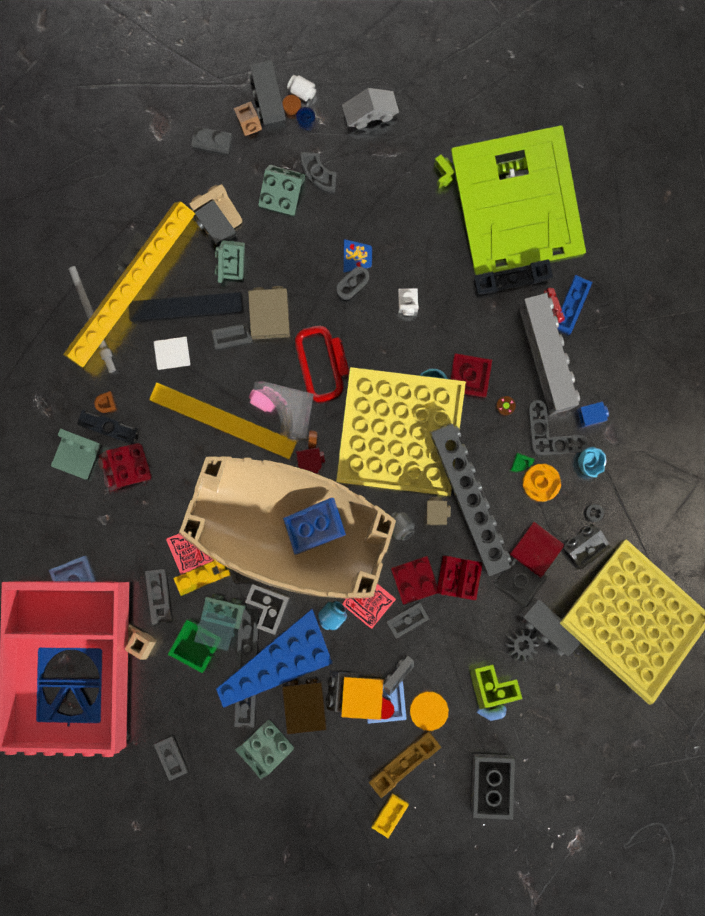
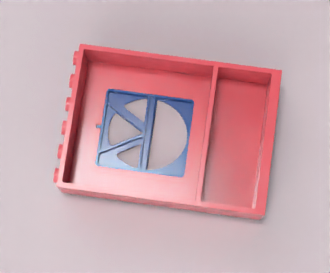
M2 582L0 751H5V755H15L17 752H24V755H36V752H43L45 756L56 755V753H63V756H74L75 753H82V756L90 757L94 756L95 753L102 754V757H113L114 754L120 753L122 749L126 748L128 652L125 648L128 644L129 582ZM64 650H78L92 659L97 667L100 679H53L42 677L47 663L53 656ZM42 687H61L54 701L49 705L44 697ZM80 687L99 688L98 696L92 706L88 704ZM70 688L83 710L82 714L66 716L57 712Z

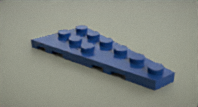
M310 609L304 616L293 623L291 627L281 633L255 657L216 688L223 708L333 664L313 609Z

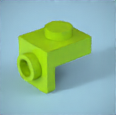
M439 155L435 158L434 165L443 175L437 182V186L440 188L443 185L446 187L453 182L455 171L452 169L451 161L447 157L444 158L442 155Z

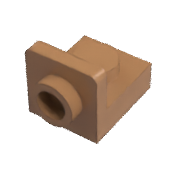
M251 102L234 108L245 136L262 129Z

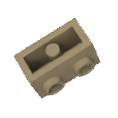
M442 497L429 498V501L425 502V525H447V518L451 514L450 505H447V501H442Z

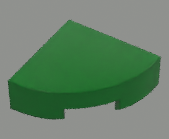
M516 453L510 471H524L533 464L535 459Z

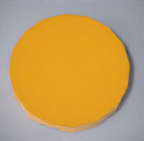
M537 464L525 472L523 489L531 499L537 502H545L553 499L559 493L561 480L558 471L548 464Z
M422 692L413 699L410 705L412 721L422 730L433 731L439 729L448 718L449 709L447 702L436 692Z

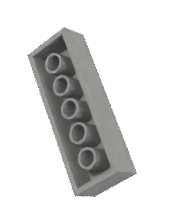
M545 293L524 299L519 309L549 414L552 415L578 406L580 395L578 390L574 389L573 383H575L573 372H570L568 368L570 363L567 353H564L562 347L564 346V340L557 330L559 322L557 317L553 316V301Z

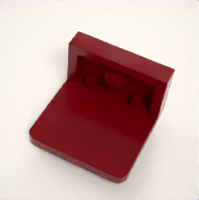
M140 443L106 450L98 456L99 467L104 473V484L108 487L109 492L116 491L123 486L147 481L151 478L143 447Z

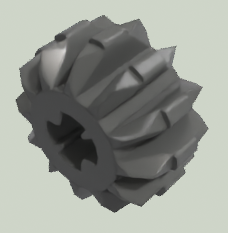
M520 628L519 635L513 630L512 634L515 637H507L508 640L512 641V643L506 644V647L512 648L508 651V654L512 655L515 653V660H518L521 656L522 662H525L526 655L530 660L533 659L531 652L538 653L536 649H533L534 646H539L538 642H533L537 636H530L531 630H527L524 634V629ZM524 642L527 646L526 648L522 647L520 650L518 643Z

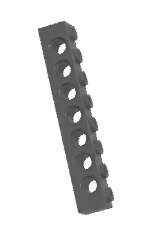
M449 423L430 431L429 433L486 574L492 576L511 568L509 562H511L510 555L502 547L504 540L501 534H497L495 526H497L496 520L493 515H489L487 510L490 508L486 497L483 498L481 495L482 485L479 479L475 480L473 475L476 472L474 465L467 460L468 450L465 444L461 445L459 440L461 433L458 426ZM448 440H453L455 443V447L452 450H447L445 447ZM456 458L462 460V465L459 468H454L452 464ZM463 476H468L469 483L466 486L460 485V479ZM470 494H475L476 501L469 504L467 497ZM482 512L483 519L478 522L475 521V514ZM484 530H490V536L487 539H482L481 537ZM497 548V554L490 557L489 550Z

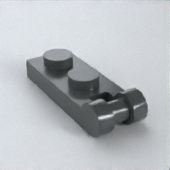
M166 570L145 571L152 625H157L159 622L172 623ZM163 608L164 614L158 615L157 609Z

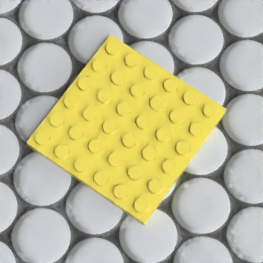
M350 367L336 482L451 496L452 487L429 432L449 423L458 426L460 429L466 381ZM453 440L446 442L445 447L447 450H452L455 447ZM456 459L453 460V467H455Z
M626 539L622 541L560 624L650 705L655 702L705 630V610Z

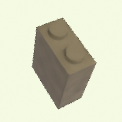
M274 286L272 289L264 290L263 287L253 288V291H248L252 339L290 337L287 288L283 289L282 286Z

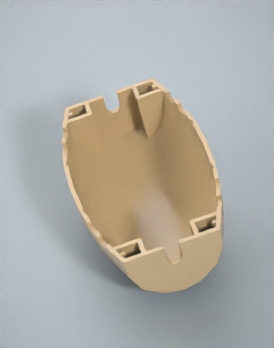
M206 457L179 535L220 564L269 586L318 597L344 599L371 598L374 596L383 566L381 561L387 552L396 520L377 505L374 506L365 500V497L348 490L349 488L304 469L267 460H252L251 458ZM334 498L346 535L294 555L283 518L326 499Z

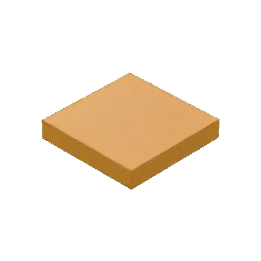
M344 677L341 717L381 720L383 679Z

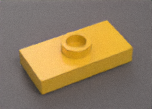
M392 793L371 828L389 838L409 803Z

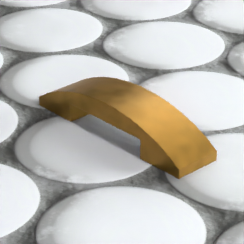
M427 732L390 761L369 781V784L382 798L414 768L436 753L441 746L430 732Z

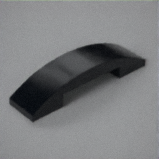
M547 259L530 263L527 266L495 273L492 271L474 275L478 294H488L552 279L553 274L550 260Z

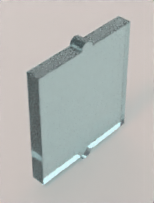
M204 610L200 624H197L198 631L194 642L228 651L231 638L234 637L233 632L237 619Z

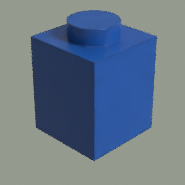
M603 402L577 409L582 428L603 423L609 417L608 408L604 406Z

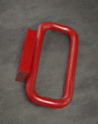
M321 325L301 330L296 335L295 347L308 396L316 402H324L339 397L344 388L342 377H349L350 373L342 340L339 337L332 339L330 331ZM316 333H321L324 336L336 382V389L334 391L321 395L316 394L314 391L302 344L304 337Z

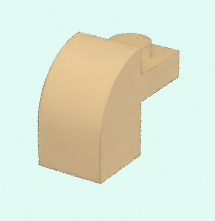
M129 624L128 644L125 650L140 660H145L152 651L156 639Z

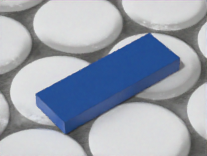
M577 275L574 276L561 306V313L563 312L565 320L559 323L557 330L569 335L571 334L593 282Z

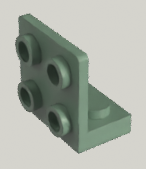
M269 165L264 173L259 207L294 215L300 188L304 183L306 174Z
M60 429L58 436L62 437L51 466L80 478L88 479L101 444Z
M267 720L235 750L257 776L262 779L269 775L294 750V747L270 720Z

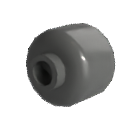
M394 512L390 515L396 520L392 533L396 540L402 539L404 541L414 534L415 523L407 513Z

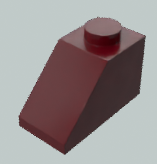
M319 448L296 451L300 469L315 474L321 471L322 463H325L324 452H320Z

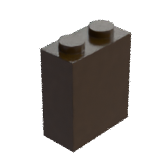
M309 678L304 683H298V680L286 682L287 684L283 685L282 689L287 734L326 730L322 681H317V678Z

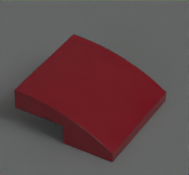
M533 522L510 555L541 578L556 559L564 544Z
M443 555L437 594L476 600L482 562Z

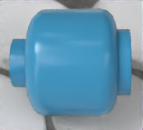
M338 601L326 603L318 614L320 625L326 630H337L347 618L345 606Z

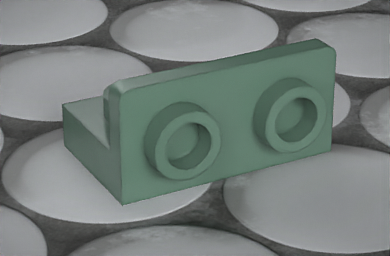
M213 594L205 598L201 620L239 629L243 611L247 605L242 604V600L231 598V601L224 600L222 595Z

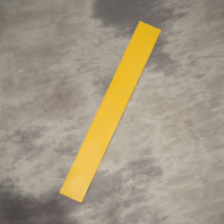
M156 383L149 399L154 403L289 460L297 444L292 439L159 383Z

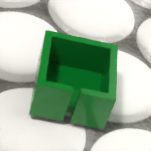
M189 618L183 625L168 655L203 673L214 656L212 654L216 652L224 636Z

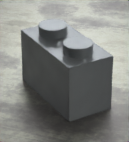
M214 200L195 212L197 217L195 222L201 230L203 228L208 234L205 236L211 245L216 244L219 247L222 240L230 241L237 236L234 228Z

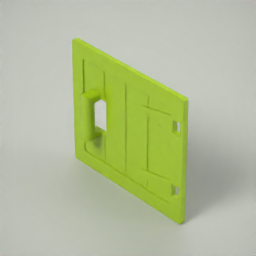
M562 126L451 149L475 275L492 271L494 273L527 266L533 262L547 259L552 261L586 253ZM524 150L525 157L521 159L496 163L495 156ZM510 169H514V172L528 169L527 175L499 180V175L509 173ZM562 247L564 253L553 255L552 249ZM496 260H506L507 265L496 267Z

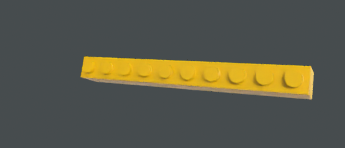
M180 201L172 205L63 354L80 367L85 366L195 215L185 204Z

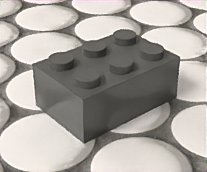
M532 598L527 607L518 614L522 618L520 622L526 628L534 629L536 631L535 635L541 641L549 642L551 644L549 648L557 655L569 657L581 643L560 624L562 619L539 599Z
M473 753L471 814L473 818L513 820L515 758L512 755Z

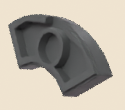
M300 152L301 165L307 178L318 188L335 193L336 172L329 171L322 165L319 153Z

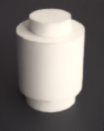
M293 75L287 85L290 93L305 101L312 99L316 93L315 84L300 75Z

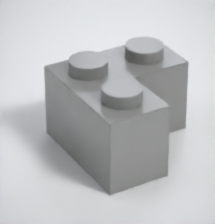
M367 88L342 105L347 125L357 129L366 127L367 123L372 120L390 121L393 118L392 116L399 113L393 91Z
M253 583L245 603L263 609L257 628L275 635L290 597Z

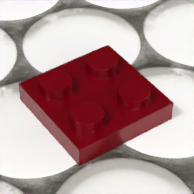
M455 353L450 380L466 381L465 395L486 398L492 360Z
M428 556L391 568L403 605L437 594L438 586Z

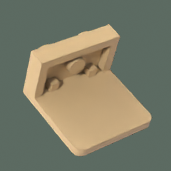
M222 184L211 187L208 193L203 196L198 195L194 197L192 202L189 203L192 211L195 213L214 200L233 228L242 223L241 216L229 199Z

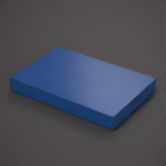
M334 498L326 499L283 518L294 555L346 535Z

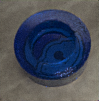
M308 107L301 108L296 115L297 123L304 128L311 127L315 122L314 111Z

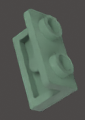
M222 240L220 246L216 247L215 258L218 259V264L215 267V275L218 276L219 283H222L224 278L243 280L245 243Z

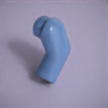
M501 704L491 710L489 708L480 710L478 707L476 713L493 721L505 717L507 709Z

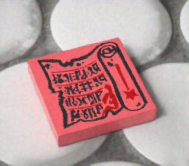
M179 534L166 539L181 575L214 561V559L198 550Z
M377 584L373 597L345 599L342 604L372 629L396 599Z

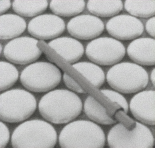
M73 266L68 270L89 320L94 312L77 269ZM103 340L99 345V354L101 359L105 361L109 373L116 371L111 358L113 355L110 348H107L105 340Z

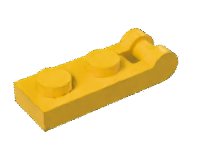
M214 560L173 579L182 596L231 574L229 569L227 570L224 565ZM217 566L219 574L215 575L212 568Z

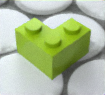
M494 665L470 671L480 710L522 699L517 680L498 684Z

